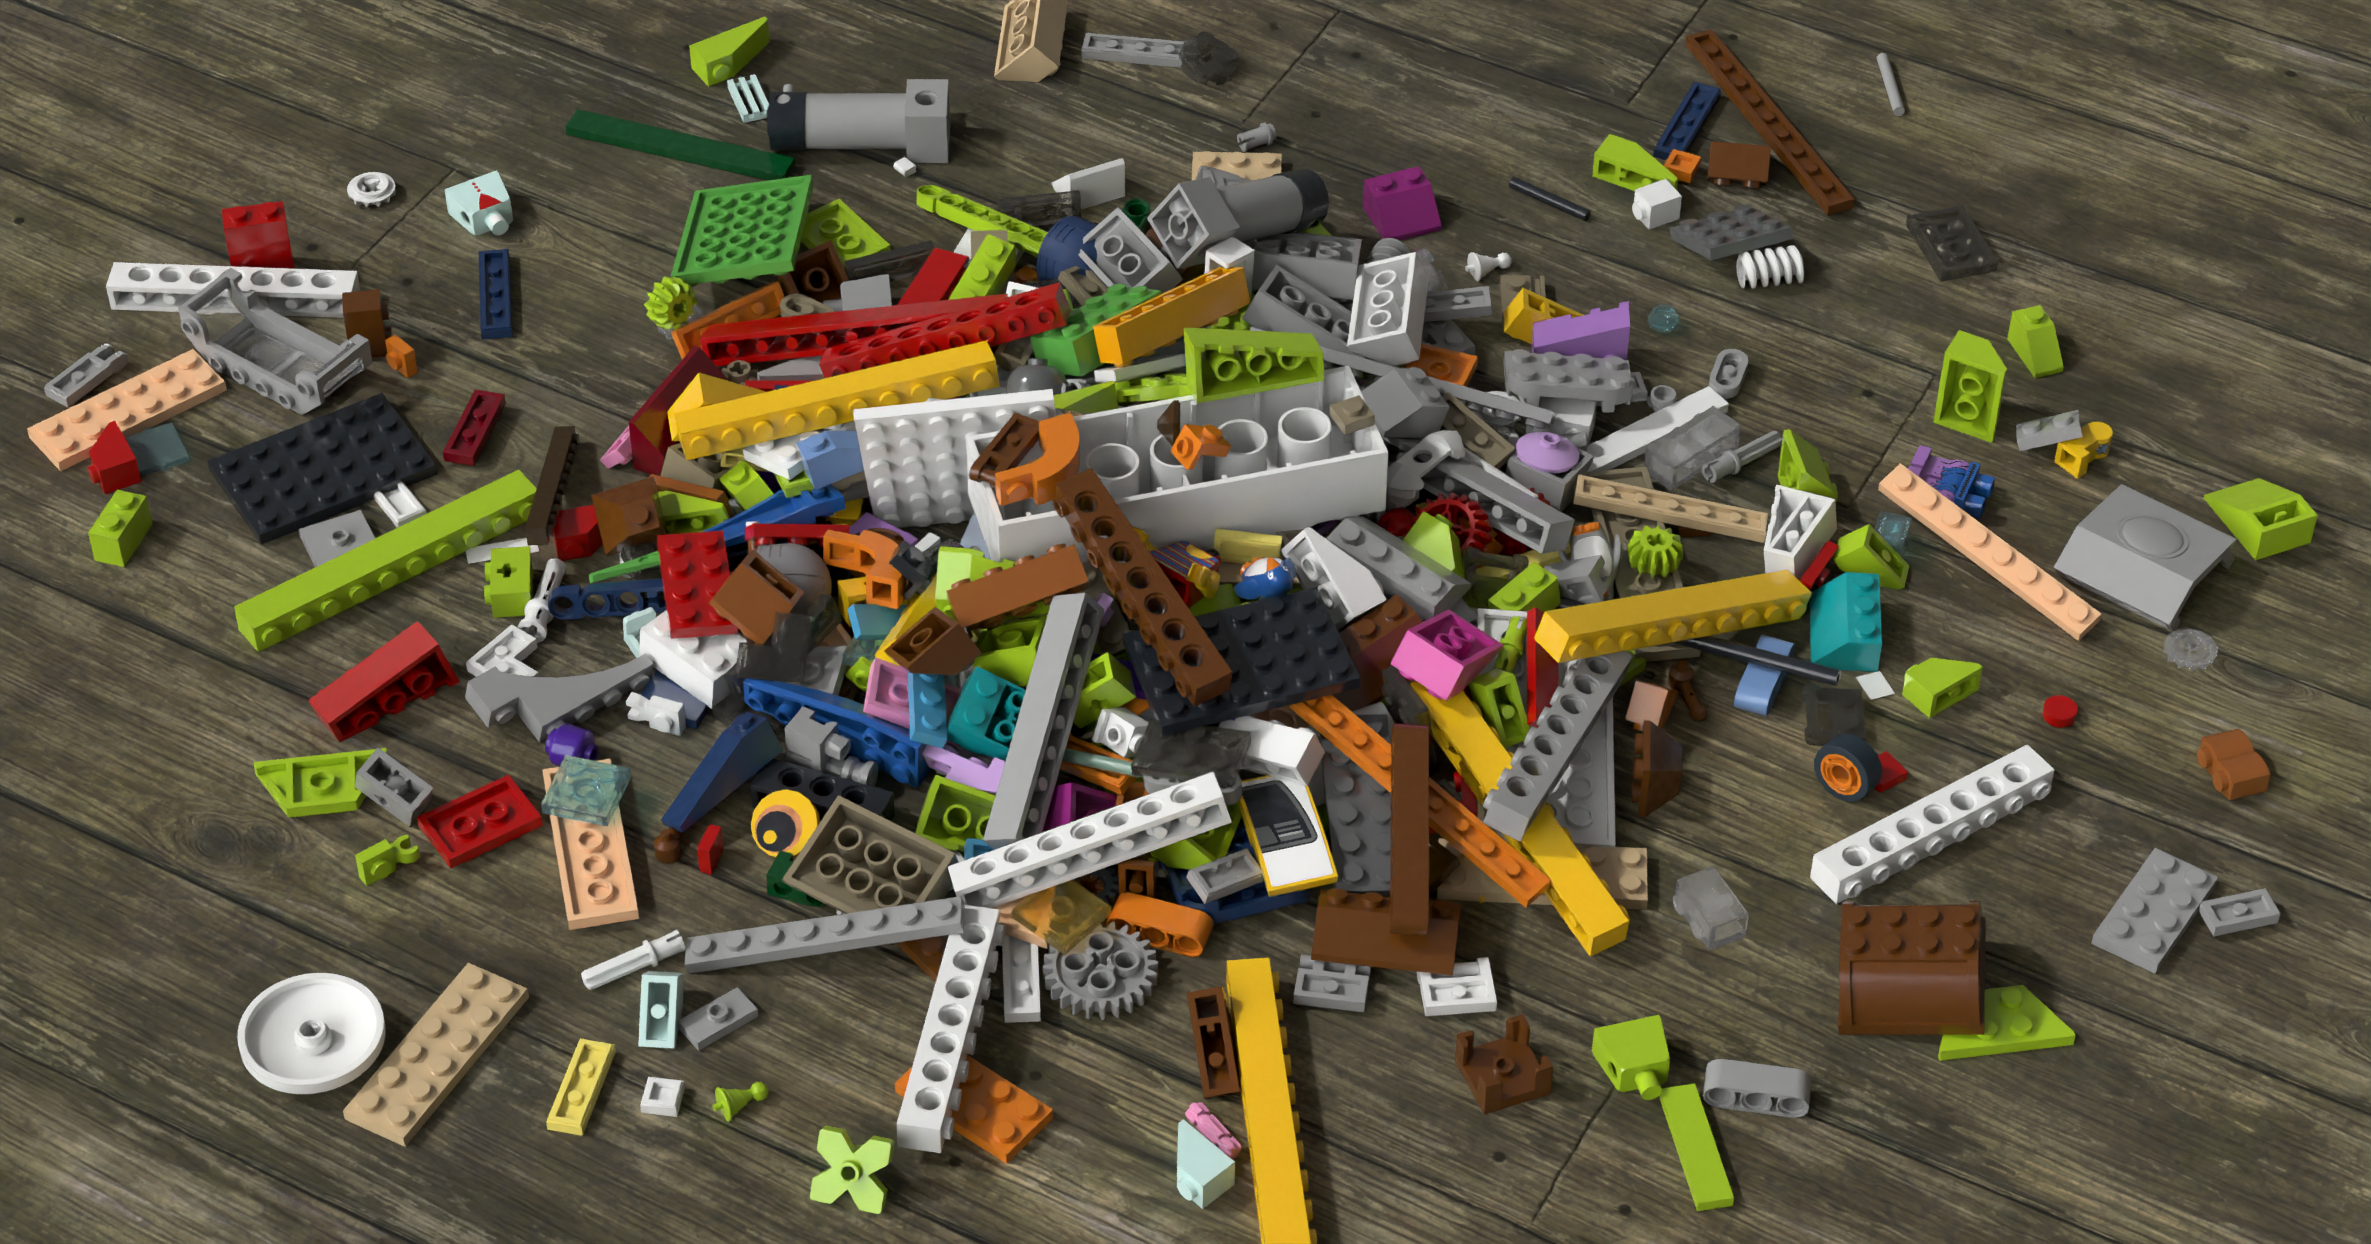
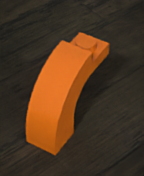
M1070 413L1039 421V446L1044 453L1039 459L1026 465L995 473L996 498L1001 506L1032 497L1037 506L1055 499L1057 483L1078 474L1080 468V436L1078 426Z
M827 530L823 536L824 563L866 574V603L898 609L905 599L902 595L906 589L907 578L889 564L893 552L898 546L897 543L886 536L868 530H863L859 536Z

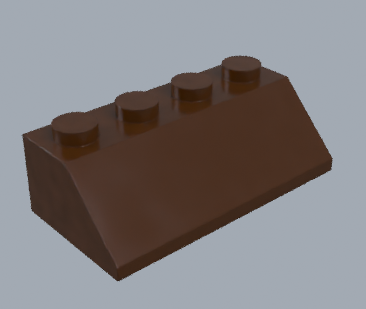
M1398 594L1339 633L1360 676V688L1332 695L1350 711L1378 703L1410 681L1399 673V669L1390 663L1407 630L1422 623L1418 614Z
M1337 888L1321 890L1317 906L1311 960L1453 976L1459 938L1461 905H1456L1446 900L1429 902L1426 936L1390 934V897H1383L1374 892L1365 894L1347 893L1345 890Z

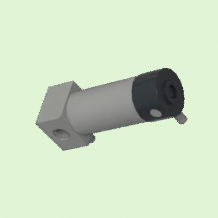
M907 79L906 93L795 92L793 85L786 84L783 87V91H771L769 96L767 133L771 151L906 149L907 159L912 163H948L950 143L948 79Z
M1310 169L1287 171L1274 174L1271 177L1216 188L1210 177L1179 183L1147 219L1163 245L1160 252L1166 258H1171L1175 267L1180 269L1205 263L1206 250L1232 236L1241 242H1247L1278 234H1290L1313 229L1322 224L1326 218L1329 208V197L1324 181L1317 173Z

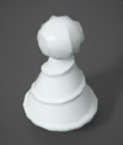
M1471 252L1468 255V265L1465 266V270L1467 272L1470 271L1474 279L1479 282L1482 277H1485L1486 274L1497 266L1501 269L1510 267L1512 258L1507 253L1498 254L1497 258H1492Z

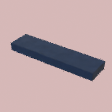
M1693 82L1656 144L1653 157L1667 160L1673 149L1686 153L1689 152L1721 97L1720 88Z
M509 249L478 251L481 338L513 337Z

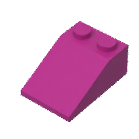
M1448 609L1408 629L1390 664L1398 668L1399 673L1403 677L1417 681L1427 687V691L1432 696L1448 700L1459 694L1491 662L1504 645Z

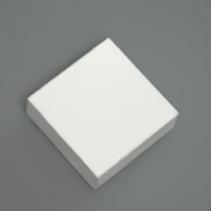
M648 1077L640 1104L641 1113L677 1117L685 1090L684 1081Z

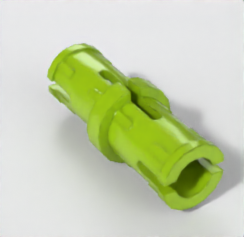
M1520 616L1510 618L1505 637L1499 641L1504 646L1499 652L1492 670L1496 668L1503 669L1513 674L1517 660L1521 659L1524 653L1523 643L1527 635V619H1523L1521 627L1518 629L1517 625Z

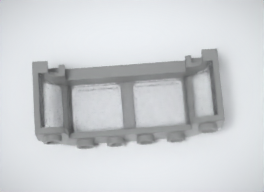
M232 268L228 269L178 307L181 320L180 325L183 332L210 367L300 415L325 402L324 398L348 379L365 370L373 363L368 339L356 334L339 346L259 304L256 291L251 289L247 293L243 292L237 284L243 278L242 273Z

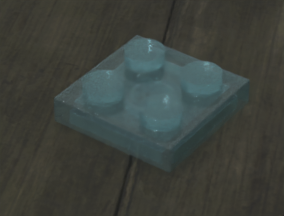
M565 755L541 803L542 813L608 826L631 779L630 768Z

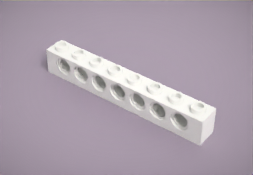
M122 262L113 263L106 284L111 310L179 312L178 307L228 269L232 268L242 273L243 278L237 282L239 288L245 293L251 289L256 291L257 302L282 316L344 318L342 293L360 291L357 271ZM225 288L195 310L196 313L239 314L226 298Z
M2027 744L1814 854L1810 878L1836 904L1847 898H1854L1866 888L1876 883H1883L1889 876L1903 869L1907 870L1914 866L1916 862L1930 855L1938 854L1943 848L1952 843L1965 840L1975 831L1983 827H1990L1996 820L2008 814L2018 812L2023 806L2035 800L2045 798L2051 790L2054 769Z
M1210 772L948 866L956 896L962 897L964 905L994 908L1231 823V819L1214 772Z
M965 905L964 933L950 934L948 937L897 1120L898 1147L941 1153L944 1140H950L954 1127V1118L951 1117L952 1110L958 1111L960 1107L962 1090L958 1089L960 1082L966 1083L968 1077L969 1061H966L967 1054L973 1055L975 1051L976 1033L973 1032L975 1026L981 1027L984 1013V1006L981 1005L982 999L988 1000L991 988V978H988L989 972L995 973L997 968L998 952L995 949L996 946H1002L1004 942L1005 925L1000 924L999 909Z

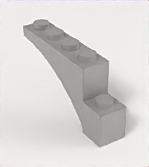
M644 654L628 663L605 671L558 678L510 674L499 671L495 666L467 682L465 699L488 728L496 723L504 724L517 713L538 742H541L548 738L553 729H558L563 724H573L576 721L579 723L584 722L603 706L610 707L616 704L622 698V695L631 690L638 691L645 687L650 681L653 663Z

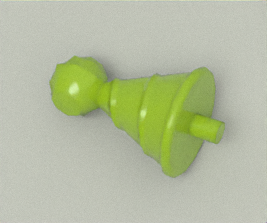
M762 1081L755 1082L747 1090L717 1087L715 1089L717 1103L713 1104L712 1107L714 1111L721 1110L725 1119L730 1122L732 1117L738 1114L751 1099L756 1101L766 1099L769 1090Z

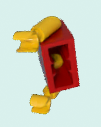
M1133 526V529L1188 608H1191L1204 597L1211 599L1216 596L1221 577L1218 574L1221 557L1218 551L1213 548L1204 551L1188 541L1177 542L1165 547H1155L1148 541L1150 536L1147 533Z

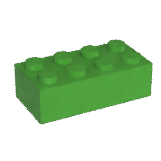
M1125 284L1110 286L1105 294L1089 298L1085 301L1084 306L1072 309L1066 326L1031 335L1030 340L1035 358L1048 359V365L1057 367L1064 375L1079 377L1086 375L1105 364L1100 363L1093 326L1161 295V290L1147 289L1146 286L1126 287Z

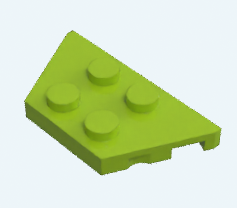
M380 748L382 751H384V752L387 754V749H386V748ZM376 749L254 762V769L258 779L288 818L356 811L366 798V795L355 787L356 773Z
M2024 985L1985 989L1984 1035H1943L1938 1058L1939 1061L2069 1046L2074 1045L2075 1033Z

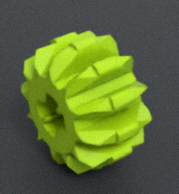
M664 276L661 283L654 282L653 292L647 293L650 297V300L644 304L648 310L647 316L662 329H677L681 326V323L687 324L690 314H696L693 310V306L699 302L694 297L696 291L679 277L668 278Z
M1645 525L1642 531H1634L1627 548L1631 568L1638 569L1639 575L1650 574L1652 579L1657 574L1666 578L1669 572H1676L1683 559L1680 535L1672 534L1671 528L1662 530L1659 525L1653 529Z

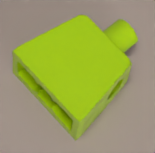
M1660 1015L1594 1028L1593 1056L1617 1091L1627 1092L1638 1089L1644 1100L1657 1098L1662 1093L1660 1084L1668 1081L1670 1057Z

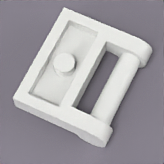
M1488 957L1477 958L1476 962L1455 963L1453 976L1417 972L1425 1016L1496 1011L1497 999Z

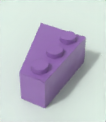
M1629 301L1619 303V308L1606 311L1596 308L1590 310L1591 314L1572 318L1570 314L1534 322L1531 345L1532 353L1557 352L1566 356L1587 354L1593 358L1616 356L1627 360L1630 334Z

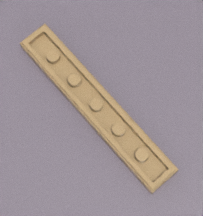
M1578 475L1573 504L1764 543L1768 513Z

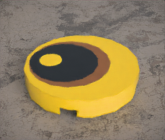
M791 790L772 792L760 801L753 812L751 820L752 837L758 847L772 857L776 858L779 851L782 850L792 853L793 858H797L820 823L819 812L815 805L799 792Z

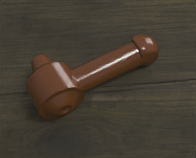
M1680 660L1670 667L1668 686L1681 692L1690 710V716L1694 721L1701 722L1706 718L1707 710L1702 706L1692 686L1694 670L1688 665L1687 661Z
M669 827L668 830H662L660 835L654 840L656 859L659 862L673 863L681 857L679 840L681 831Z

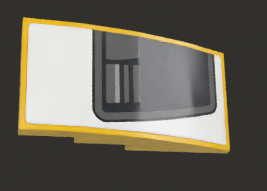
M1270 775L1241 781L1242 797L1238 803L1251 847L1253 846L1257 863L1261 867L1269 897L1336 883L1338 880L1337 871L1309 787Z

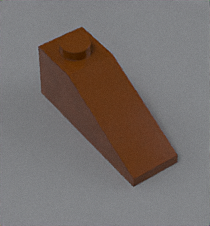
M1223 987L1187 992L1204 1099L1240 1093L1233 1032L1227 997Z

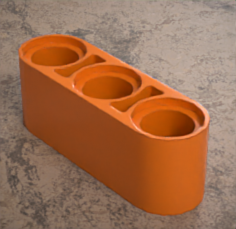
M1125 892L1118 896L1106 923L1108 927L1111 922H1115V930H1120L1127 925L1128 935L1139 931L1140 941L1149 940L1150 947L1189 957H1196L1202 954L1214 926L1212 918L1205 912L1130 892Z

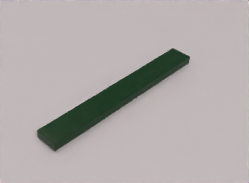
M579 109L576 110L565 126L566 135L768 181L788 178L795 167V158Z

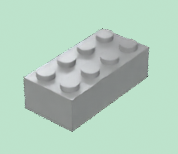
M1278 265L1271 271L1241 318L1248 322L1251 327L1264 331L1312 333L1319 346L1365 358L1360 354L1350 351L1347 347L1352 312Z

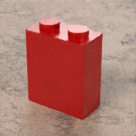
M284 201L222 209L223 229L231 266L295 269Z

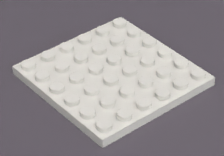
M1053 389L854 409V422L873 515L879 519H884L896 528L908 526L926 527L930 524L948 522L956 524L970 520L975 512L968 495L966 437L1000 431L1015 412L1038 421L1055 417Z

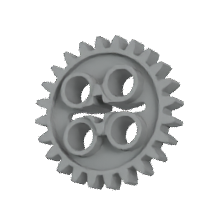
M1096 921L1095 928L1090 929L1086 923H1082V931L1080 932L1070 927L1069 937L1059 934L1057 936L1058 944L1050 943L1049 954H1044L1043 979H1045V989L1051 990V999H1060V1008L1062 1009L1072 1005L1073 1015L1078 1014L1081 1010H1085L1086 1019H1090L1094 1012H1099L1101 1020H1104L1106 1012L1110 1011L1116 1018H1119V1009L1122 1008L1132 1013L1133 1003L1143 1006L1144 996H1152V986H1157L1158 961H1156V951L1150 950L1149 940L1140 941L1139 931L1128 935L1127 925L1120 930H1115V922H1111L1107 928H1102L1101 922Z

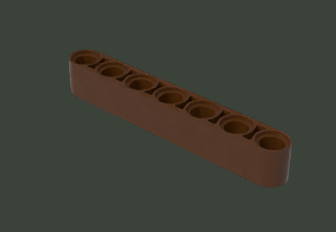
M1393 723L1391 736L1390 934L1426 936L1429 916L1428 725Z

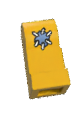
M2103 422L2088 423L2082 427L2083 437L2058 442L2054 462L2075 478H2080L2086 474L2088 463L2108 455L2113 434L2112 428Z

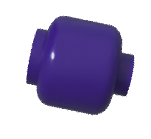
M563 724L558 729H553L545 745V751L549 754L550 762L558 767L596 761L599 748L595 745L596 740L592 732L571 724Z

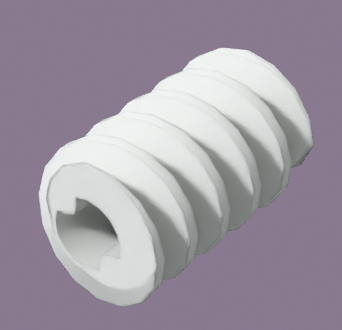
M1794 245L1788 246L1786 250L1783 247H1776L1774 251L1771 248H1765L1762 252L1756 249L1752 250L1750 254L1745 251L1738 255L1736 268L1738 281L1742 289L1747 280L1752 289L1756 288L1757 279H1760L1763 287L1768 286L1769 278H1772L1774 285L1778 286L1781 276H1784L1786 284H1791L1793 275L1796 276L1798 283H1803V258Z

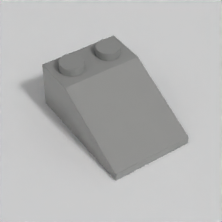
M1119 207L1083 237V244L1096 239L1094 246L1097 250L1096 262L1098 263L1096 265L1082 249H1080L1078 255L1107 288L1115 284H1125L1126 287L1134 288L1146 286L1147 289L1161 290L1163 294L1173 289L1183 280L1171 262Z

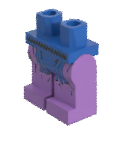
M1919 445L1908 469L1970 516L1981 519L1986 505V498L1990 499L1993 493L1995 477L1979 474L1981 465L1979 463L1971 461L1969 465L1963 460L1956 459L1951 461L1931 455L1932 448Z

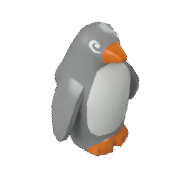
M1599 522L1573 527L1570 535L1571 559L1567 557L1564 550H1560L1561 562L1602 555L1605 564L1600 571V578L1602 579L1605 576L1611 577L1610 585L1603 595V601L1613 600L1615 594L1613 588L1614 579L1622 560V544L1619 534L1615 535L1614 548L1612 549L1605 531Z

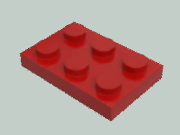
M509 774L417 817L419 828L450 869L543 826L542 816Z

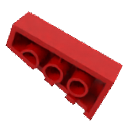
M417 621L326 688L320 690L308 702L319 720L340 743L378 724L379 717L385 714L396 715L405 710V704L416 698L421 697L424 701L435 695L434 689L444 684L451 687L460 681L439 644Z

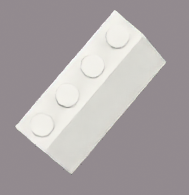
M1416 252L1358 265L1347 347L1350 351L1390 366L1408 364L1419 360L1429 279Z

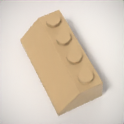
M1012 0L1005 5L994 77L997 80L1039 82L1047 75L1051 76L1058 70L1063 47L1062 40L1065 31L1068 0Z

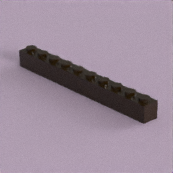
M575 426L554 428L525 527L528 546L548 545L550 537H553V527H556V516H559V506H562L565 485H568V475H571V465L574 464L573 455H576V446L579 445V434L575 433Z

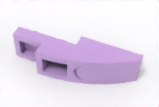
M945 744L943 748L931 745L925 747L922 755L928 767L946 774L945 778L996 796L1005 761L994 757L988 767L977 758L970 757L968 760L959 756L955 749Z

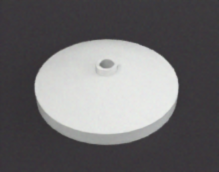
M309 973L282 980L259 994L242 1015L237 1039L242 1061L246 1069L256 1080L272 1089L285 1093L315 1094L336 1089L353 1081L373 1064L384 1044L385 1022L383 1011L377 998L361 983L337 974Z

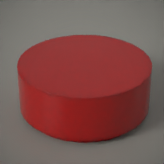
M2055 695L2045 701L2042 716L2048 724L2064 728L2071 726L2075 722L2078 707L2069 697Z

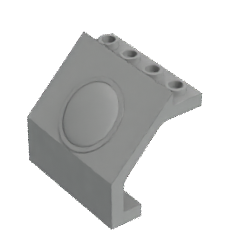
M2121 484L2077 525L2057 560L2054 569L2060 577L2175 633L2181 622L2178 615L2196 585L2219 562L2228 570L2235 560L2231 548L2236 538Z

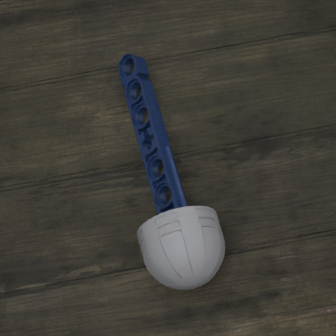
M798 544L759 545L757 553L804 591L801 598L775 630L797 629L815 621L826 609L832 590L830 573L824 561L814 551ZM662 579L593 583L582 589L581 584L559 586L550 594L548 609L554 617L567 620L581 619L584 615L593 618L631 615L634 612L653 607L656 613H663L666 611L665 600H661V597L657 595L658 591L664 592ZM625 592H632L639 600L636 603L627 604L621 600L620 596ZM645 592H648V602H644ZM597 594L602 596L606 603L602 606H594L588 602L587 598L590 595ZM567 597L572 601L573 605L570 608L563 609L556 605L555 599Z

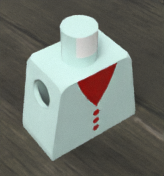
M497 170L445 189L448 213L473 235H480L492 231L494 235H502L508 230L509 224L513 221L511 201Z

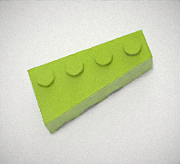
M1184 327L1187 385L1197 404L1324 381L1323 351L1312 333Z

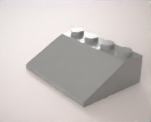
M1294 232L1242 242L1254 249L1253 292L1261 288L1271 271L1278 265L1335 302H1347L1348 299H1354L1362 239Z

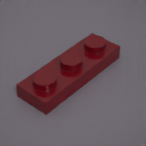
M474 390L443 450L444 461L475 466L506 405L505 394Z

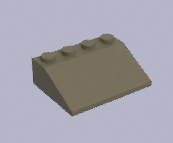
M838 795L782 881L847 914L944 899L953 886L948 866L959 862L954 852Z

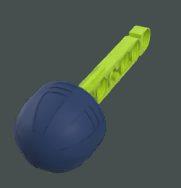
M924 185L917 188L916 204L920 208L932 213L936 212L939 216L974 231L1007 230L1008 242H1014L1015 248L1038 257L1037 275L1043 287L1059 283L1058 277L1060 272L1074 266L1080 268L1077 274L1086 276L1085 270L1092 271L1078 255L1080 249L1096 265L1098 263L1096 262L1097 250L1094 246L1096 239L1083 244V237L1097 226V224L1078 216H1067L1059 220L1049 232H1046L963 196L951 194V191L935 185ZM1069 292L1070 298L1076 300L1075 297Z

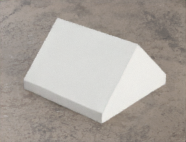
M1121 158L1068 174L1052 182V186L1071 213L1124 197V160Z

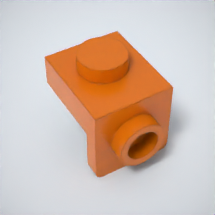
M1184 424L1171 448V453L1187 470H1193L1201 455L1226 457L1232 446L1224 439L1222 431L1213 425Z

